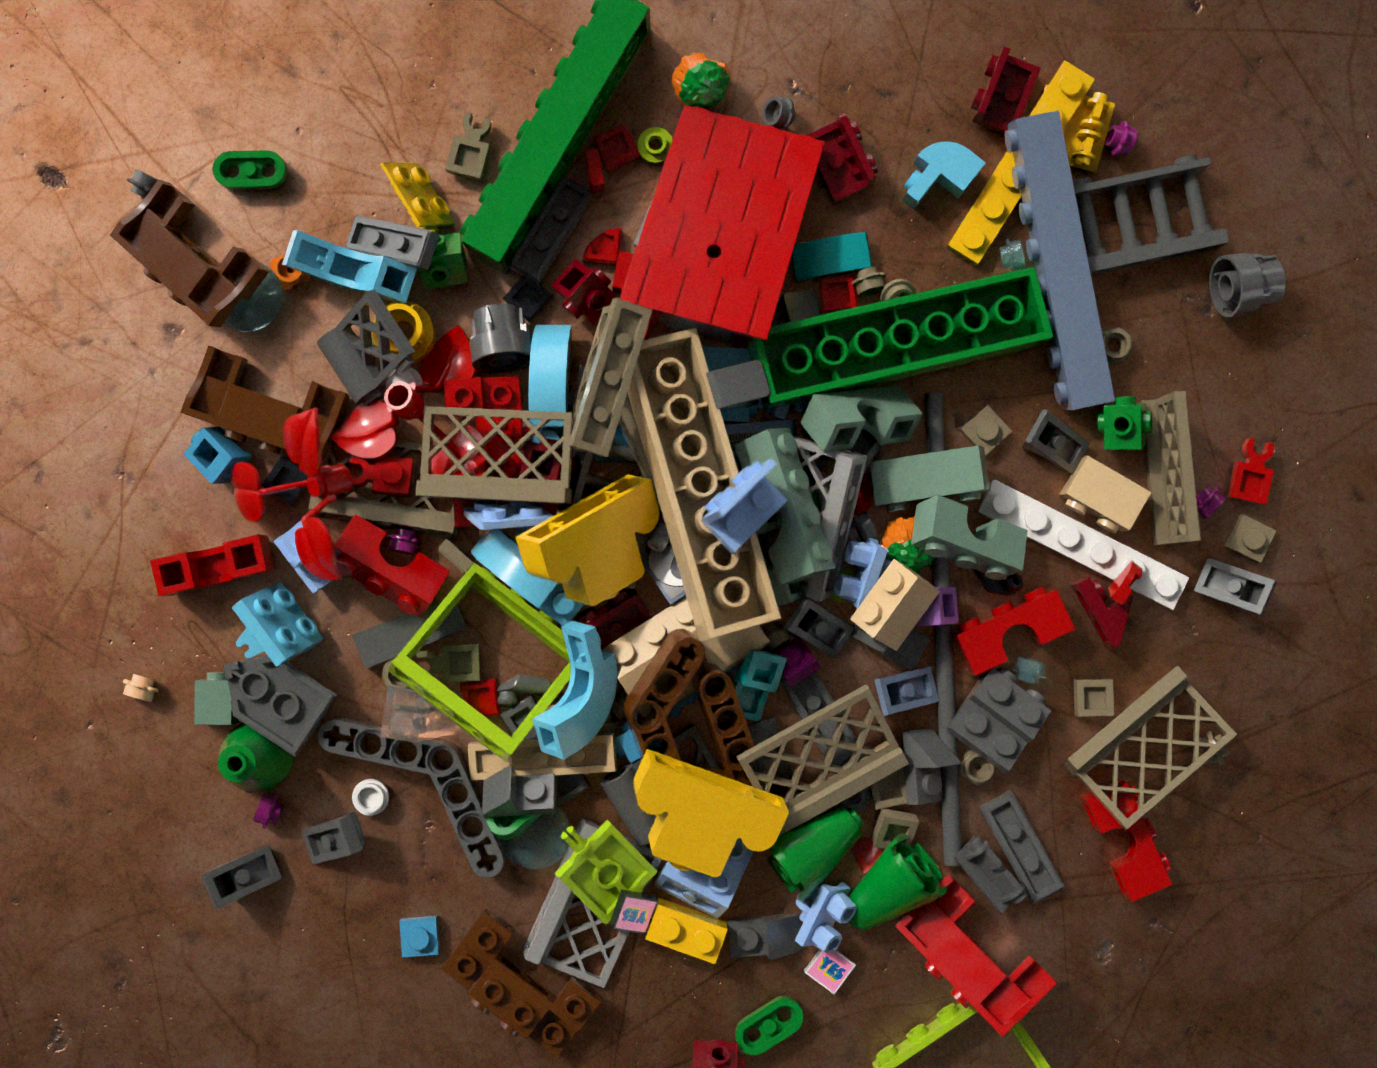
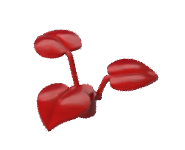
M456 326L448 331L434 344L431 352L423 359L420 376L422 381L429 386L417 385L415 382L408 385L402 381L391 384L384 395L385 403L374 400L367 406L364 403L358 406L341 427L331 434L332 440L343 450L359 458L378 459L388 454L397 443V434L393 427L399 424L398 415L405 420L417 418L424 424V414L422 413L424 410V399L418 392L439 393L444 387V380L475 377L477 370L472 367L470 341L464 330L460 326ZM434 424V432L443 440L447 435ZM471 426L466 427L478 442L484 438L475 428ZM463 432L459 433L446 445L459 460L474 447ZM486 444L483 448L489 454L488 445ZM441 450L432 458V473L444 475L455 463ZM478 451L464 466L473 476L480 477L486 472L489 462ZM460 469L453 474L465 476Z
M313 408L289 417L283 427V438L287 454L292 462L299 464V470L308 476L307 480L261 488L259 472L248 462L234 464L230 469L229 478L231 485L234 487L233 493L236 505L243 517L251 522L259 521L265 515L266 507L262 495L307 487L313 497L324 499L302 517L303 527L295 531V545L302 564L310 573L321 579L338 580L343 577L337 567L330 532L325 523L314 516L327 505L336 502L337 498L335 495L351 490L352 476L349 469L342 463L332 466L329 464L321 466L318 408Z

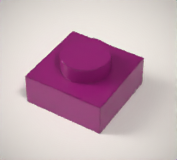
M799 636L772 653L787 658L782 676L790 688L821 668Z

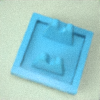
M281 581L241 599L232 607L246 626L243 633L237 639L236 646L248 645L249 649L244 654L247 659L265 651L275 666L278 667L315 647L324 639L318 632L315 623L306 616L296 603L294 595L284 587Z

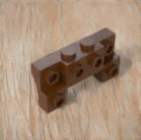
M158 179L143 201L130 214L118 222L110 236L145 267L143 272L146 276L157 283H163L169 289L167 294L174 301L183 306L187 305L207 325L220 328L241 299L249 301L269 271L245 249L234 246L219 265L179 229L195 205L171 183Z
M208 345L198 375L186 395L180 413L226 428L224 436L244 443L247 436L260 440L258 448L279 455L281 448L286 449L283 438L285 421L293 415L318 408L321 458L323 462L332 439L331 434L334 433L335 428H339L350 395L312 381L303 407L300 408L239 387L248 360Z
M485 909L440 969L469 990L468 995L473 998L471 1002L478 1010L485 1014L492 1012L501 1019L500 1024L508 1033L515 1037H518L520 1034L525 1039L529 1036L557 1058L601 1003L602 997L597 993L592 995L578 984V979L574 976L570 978L556 997L555 994L500 953L501 949L513 935L514 930L510 927L506 929L490 916L491 912Z

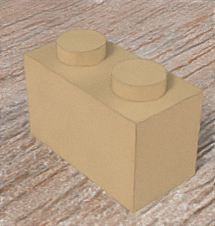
M1090 456L1082 457L1073 475H1070L1059 496L1067 500L1065 503L1066 507L1081 515H1085L1086 512L1098 518L1096 523L1100 527L1116 534L1117 530L1122 532L1131 529L1152 492Z
M893 559L850 619L872 638L897 651L940 590L915 571Z

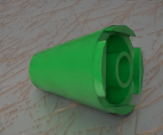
M245 723L235 726L226 735L218 758V769L221 775L239 789L247 792H264L278 786L288 776L293 765V756Z
M838 806L809 819L781 836L779 835L773 846L769 848L772 856L767 861L791 893L796 889L800 892L797 900L803 903L815 892L861 838L862 832L860 828L864 824L853 808L850 807L846 810L843 806Z
M899 834L888 844L848 896L858 907L853 918L848 922L852 927L867 931L934 902L945 895L947 891L946 885L940 888L938 882L943 875L933 858L919 843L913 847L905 843L909 836Z

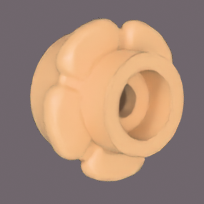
M133 674L132 680H123V683H126L123 694L144 701L152 702L155 692L158 693L159 690L153 687L155 680Z

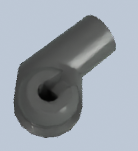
M524 674L517 675L500 684L497 690L499 695L497 702L501 707L512 708L517 704V697L524 693L543 696L550 687V679Z

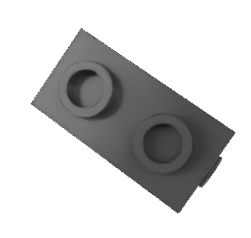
M976 834L957 853L954 859L997 911L1003 914L1013 902L1018 904L1027 896L1023 891L1025 886L1022 883L1019 884L1009 870L1002 866L1003 863L990 849L988 841L983 842Z

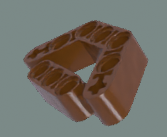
M676 629L671 631L624 703V713L641 759H643L652 741L663 739V745L655 752L752 786L736 756L755 745L731 679L719 666L708 663L702 643L689 630ZM681 646L690 647L687 653L678 651ZM670 661H673V663H674L676 666H677V664H678V665H679V668L676 669V668L670 663ZM671 674V681L668 685L656 687V682L661 675ZM713 677L720 678L716 688L709 691L705 690L709 679ZM691 679L724 770L681 760L668 726L666 717ZM645 705L651 706V711L646 717L636 718L637 710ZM731 711V716L726 722L717 723L718 716L722 712ZM742 743V750L738 754L730 756L729 751L732 746ZM755 760L749 763L750 767L753 765Z

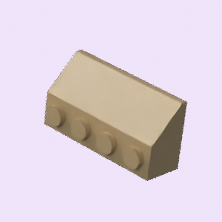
M686 596L602 649V651L615 654L617 679L628 695L671 631L686 629L699 640ZM760 625L700 641L705 649L708 663L716 664L724 672L745 660L751 649L760 650L770 644ZM681 646L678 651L687 653L690 647ZM670 661V663H671L676 669L679 668V665H678V664H677V666H676V665L673 663V661ZM671 674L661 675L656 682V687L668 685L671 681ZM716 677L709 679L708 682L712 681ZM692 679L677 702L695 691ZM645 705L638 709L643 718L650 713L651 706Z

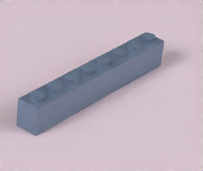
M1059 110L1015 119L1007 125L1008 130L1005 131V143L1008 152H1013L1016 166L1012 168V179L1015 188H1020L1023 202L1019 204V215L1022 224L1027 225L1030 239L1026 240L1027 255L1029 260L1035 263L1038 282L1053 338L1050 339L1051 347L1047 348V357L1050 367L1056 370L1058 383L1054 384V393L1057 403L1059 405L1062 404L1063 410H1076L1113 402L1115 397Z

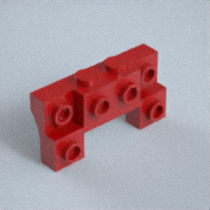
M519 375L444 380L446 407L523 410L521 377ZM485 417L476 418L477 430L483 437L494 429ZM505 418L493 419L497 424H499ZM513 419L502 430L516 444L531 429L522 419ZM499 433L487 443L489 455L495 462L511 449ZM526 443L520 448L521 451L526 448ZM516 453L500 466L509 478H518L520 476V457ZM490 463L488 464L487 470L492 466ZM497 471L490 476L502 478ZM453 499L455 527L475 526L464 516V507H474V502L481 500ZM496 501L497 505L510 504V502Z
M947 875L939 883L940 888L946 885L947 891L945 895L934 902L908 912L895 927L928 960L924 964L926 969L937 980L941 981L945 977L951 983L954 989L950 993L966 1009L972 1005L1002 1037H1005L1058 983L1030 955L1008 976L957 924L977 902L950 875Z

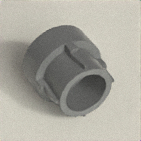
M1249 253L1219 256L1212 265L1209 277L1210 295L1216 310L1224 317L1251 315L1259 307L1279 303L1286 293V277L1282 264L1276 259L1277 256L1251 255Z
M492 304L481 307L473 313V336L470 337L469 344L472 367L482 372H507L526 367L530 364L532 339L529 325L525 323L523 308L513 304Z

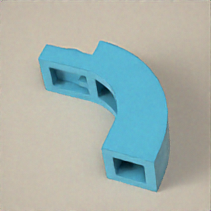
M293 230L282 263L283 266L312 276L311 278L362 295L375 289L382 300L395 303H406L417 270L415 267L392 258L356 252L299 230Z
M535 325L529 365V411L569 413V377L573 360L572 325ZM529 419L534 426L541 421ZM551 420L539 432L545 438L559 440L563 437L564 421ZM534 435L532 442L540 443L541 440Z
M501 529L486 530L470 551L480 563L499 579L562 626L569 623L583 606V603L566 598L562 583H555L528 574L524 568L517 541Z
M571 621L561 627L571 665L568 688L555 706L533 718L541 752L563 760L586 746L601 729L611 710L617 686L615 654L601 650V639L596 631V627Z

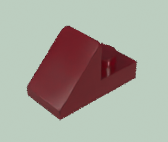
M1082 577L1071 583L1072 590L1105 647L1115 648L1119 646L1132 605L1133 594L1122 605L1115 600L1106 605L1104 600L1107 599V595L1097 580L1092 582L1090 577Z

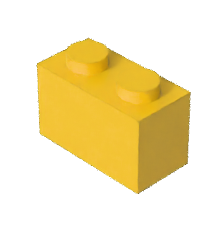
M658 897V904L645 939L716 964L728 930L727 921Z

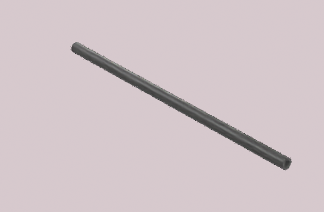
M925 393L927 453L945 451L943 393ZM935 557L932 561V583L936 588L951 587L950 560L944 557ZM934 625L936 681L939 702H937L939 737L958 758L957 738L946 731V728L956 714L953 625ZM958 765L940 767L943 793L941 804L945 866H960L954 857L962 849Z

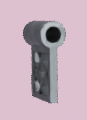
M375 289L366 292L342 321L317 341L318 347L356 405L364 403L367 406L374 400L379 401L384 397L382 391L386 388L385 382L396 371L399 374L404 373L415 362L411 357L415 350ZM369 306L376 315V323L370 321ZM352 325L360 328L361 340L358 339L352 330ZM371 332L377 333L379 347L372 345ZM389 338L400 353L398 355L390 352ZM373 356L380 358L381 373L374 364Z
M693 724L688 725L672 736L677 748L679 743L690 736L696 744L694 760L685 761L720 769ZM701 755L704 757L707 764L700 763ZM639 758L630 764L618 767L615 772L607 774L600 782V785L636 843L640 846L647 845V847H650L648 834L657 815L645 813L637 803L633 781L642 761Z

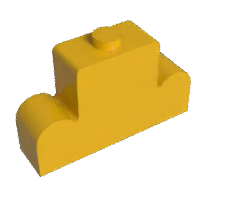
M627 474L517 536L516 541L526 572L537 578L562 583L567 599L586 605L595 606L604 600L616 597L620 590L644 575L635 533H649L658 523L659 506L653 489L652 479Z
M649 749L646 750L633 781L638 806L647 814L657 815L648 834L653 856L669 861L673 867L681 871L687 872L692 869L712 877H719L738 838H741L745 847L752 851L760 852L767 850L776 842L789 814L783 797Z

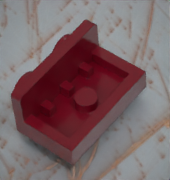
M1005 46L999 56L992 54L984 72L985 76L990 77L985 90L978 88L970 107L976 110L972 122L1004 135L1005 131L1008 130L1007 125L1015 119L1022 117L1041 69L1038 66L1009 55L1011 49Z
M844 113L839 115L835 122L807 134V136L817 140L825 141L817 171L833 204L873 186L878 168L873 156L870 153H864L859 142L862 140V134L854 120L849 121Z
M623 588L616 597L608 599V603L597 610L594 607L588 608L575 618L579 623L596 627V631L601 639V650L652 618L635 588L628 591L626 588Z

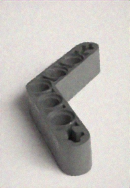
M340 717L327 721L320 727L318 742L324 750L330 753L429 774L472 870L483 878L494 877L501 871L507 860L506 849L502 840L497 838L489 829L487 818L482 816V795L475 780L470 781L469 766L457 744L451 741ZM339 726V733L347 736L356 734L354 740L343 739L335 743L336 738L330 735V731ZM369 733L376 734L381 740V748L378 752H371L365 746V738ZM404 741L412 742L416 746L417 756L414 760H407L401 755L400 746ZM439 749H445L452 754L453 764L450 768H442L437 764L435 756ZM453 783L465 785L468 790V798L465 801L453 799L450 793ZM471 816L479 818L483 823L482 833L477 835L469 833L465 827L466 818ZM487 836L490 840L484 845L488 855L495 854L497 856L493 867H491L489 862L484 864L481 862V858L485 855L482 844L477 848L473 846V844L481 842Z

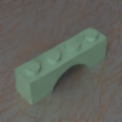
M767 429L734 444L742 470L746 466L749 467L756 460L762 464L772 458L777 463L765 477L788 500L780 507L782 525L778 538L768 549L779 585L801 582L834 569L832 550L825 539L820 524V513L814 505L808 487V476L802 469L797 453V443L791 435L790 429Z

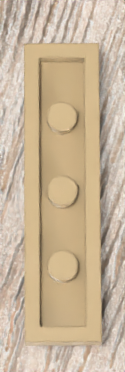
M615 733L596 734L586 746L564 760L541 752L538 738L523 739L506 762L480 742L468 743L470 781L485 780L507 766H513L517 775L549 773L569 775L615 772L617 770Z

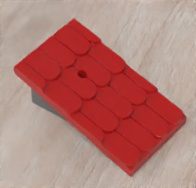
M684 104L620 299L656 311L663 326L682 331L696 328L700 336L732 344L735 333L767 341L825 141ZM714 254L720 255L718 258L714 259L709 257Z

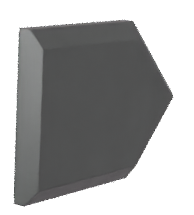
M268 655L223 664L232 700L230 702L233 716L294 757L303 749L337 696L336 693L289 662L276 667Z

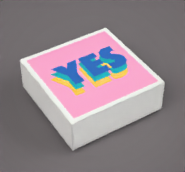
M819 949L804 969V972L835 994L856 964L839 950L824 952Z

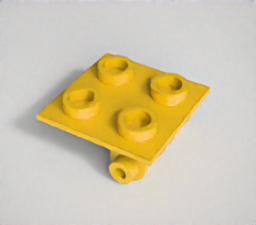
M1095 92L1093 97L1085 95L1063 130L1069 165L1071 167L1093 173L1097 172L1115 103L1107 101L1108 95Z
M382 162L380 164L391 182L390 185L399 199L402 200L401 203L406 207L407 213L411 215V219L417 228L438 233L439 229L437 226H452L454 224L449 215L450 210L447 203L440 196H437L430 184V175L418 163Z

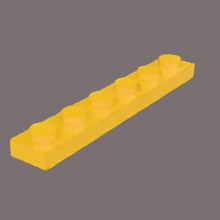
M1064 60L1029 116L1059 110L1062 129L1064 130L1095 79ZM1008 150L947 245V248L976 266L1021 198L1020 188H1015L1012 179V168L1016 167L1013 152L1009 153Z

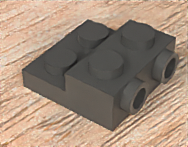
M991 668L982 673L949 723L946 731L1005 774L1011 770L1026 744L1034 739L1051 710L1044 705L1046 699L1040 693L1031 689L1024 691L1016 685L1017 679L1013 673L1004 668H998L997 670Z

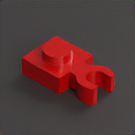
M1249 438L1245 440L1242 446V452L1246 458L1245 463L1240 461L1234 462L1227 498L1262 506L1267 504L1274 469L1266 468L1264 464L1273 455L1274 444L1270 442L1265 443L1262 454L1258 455L1253 450L1255 439Z
M383 456L376 459L375 465H370L363 458H350L351 466L363 468V473L360 477H352V486L363 487L368 483H372V492L374 494L410 497L415 462L411 458Z

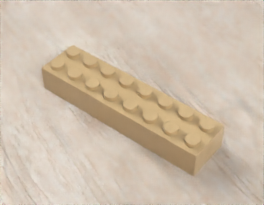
M692 328L644 340L627 393L699 641H704L780 619L781 617L756 532L736 552L731 554L700 521L708 513L704 507L719 492L726 490L729 486L732 489L735 487L731 480L738 474L721 411L716 409L706 375L709 370L697 329Z

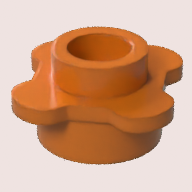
M285 254L273 258L270 262V268L279 278L278 286L282 290L290 291L293 285L299 282L306 283L311 280L312 276L297 270L289 273V267L282 265Z

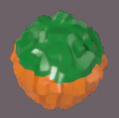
M693 53L681 58L680 64L675 68L672 75V86L677 99L683 105L709 109L718 105V102L725 97L730 83V72L725 63L706 58L704 53Z
M915 516L908 519L903 517L897 518L896 521L888 523L881 537V545L888 549L885 559L890 561L895 559L920 574V570L923 567L930 566L935 557L929 556L925 553V550L911 545Z

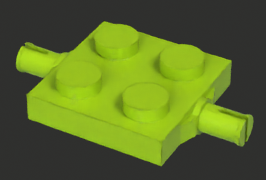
M608 820L586 839L573 826H570L566 830L574 837V840L564 831L561 834V839L574 851L571 857L554 874L607 925L611 920L621 889L642 893L644 886L658 871Z

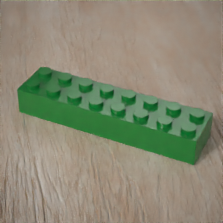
M638 0L594 1L591 8L593 16L587 26L582 24L577 30L572 41V45L575 47L568 58L563 56L558 62L553 74L556 79L550 89L544 88L535 103L537 111L532 120L526 119L521 125L516 136L519 142L512 153L507 151L504 154L497 169L500 171L499 176L494 184L488 183L480 195L479 202L482 205L476 215L470 214L462 225L460 234L463 237L461 241L469 254L505 275L510 270L508 263L563 175H566L651 30L650 9Z
M1030 267L771 326L767 341L748 336L746 343L751 361H761L770 389V395L761 398L765 411L811 400L813 394L850 391L1039 347L1052 339L1053 334L1035 267Z

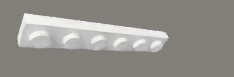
M995 479L992 480L990 491L986 492L977 510V513L992 521L1001 519L1028 530V539L1111 581H1114L1131 561H1134L1142 567L1141 579H1137L1129 588L1133 592L1169 610H1174L1189 580V577Z

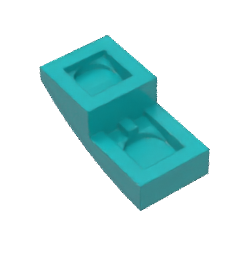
M867 232L851 233L795 244L792 254L796 280L799 282L834 274H849L873 267Z
M751 649L733 681V686L745 719L760 722L769 691L775 693L777 691L787 660L785 656ZM730 710L724 711L726 715L731 716Z

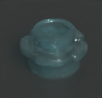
M1007 238V246L1000 247L1003 268L1010 267L1011 272L1026 268L1022 240L1010 241V238Z
M1018 656L1016 665L1011 666L1014 671H1017L1016 678L1028 683L1037 684L1038 678L1046 679L1047 677L1044 674L1047 664L1032 658Z

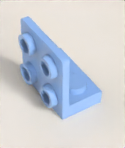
M772 458L762 464L756 460L749 467L746 466L731 480L735 486L733 489L729 486L723 492H719L704 507L708 513L700 521L731 554L736 552L788 501L765 477L777 464Z
M481 500L474 502V507H464V516L480 530L516 527V537L553 517V515L536 503L510 502V504L497 505L496 501Z
M738 838L719 877H712L692 869L687 872L681 871L667 861L666 865L659 872L653 886L718 919L728 909L754 851L745 847L741 838Z

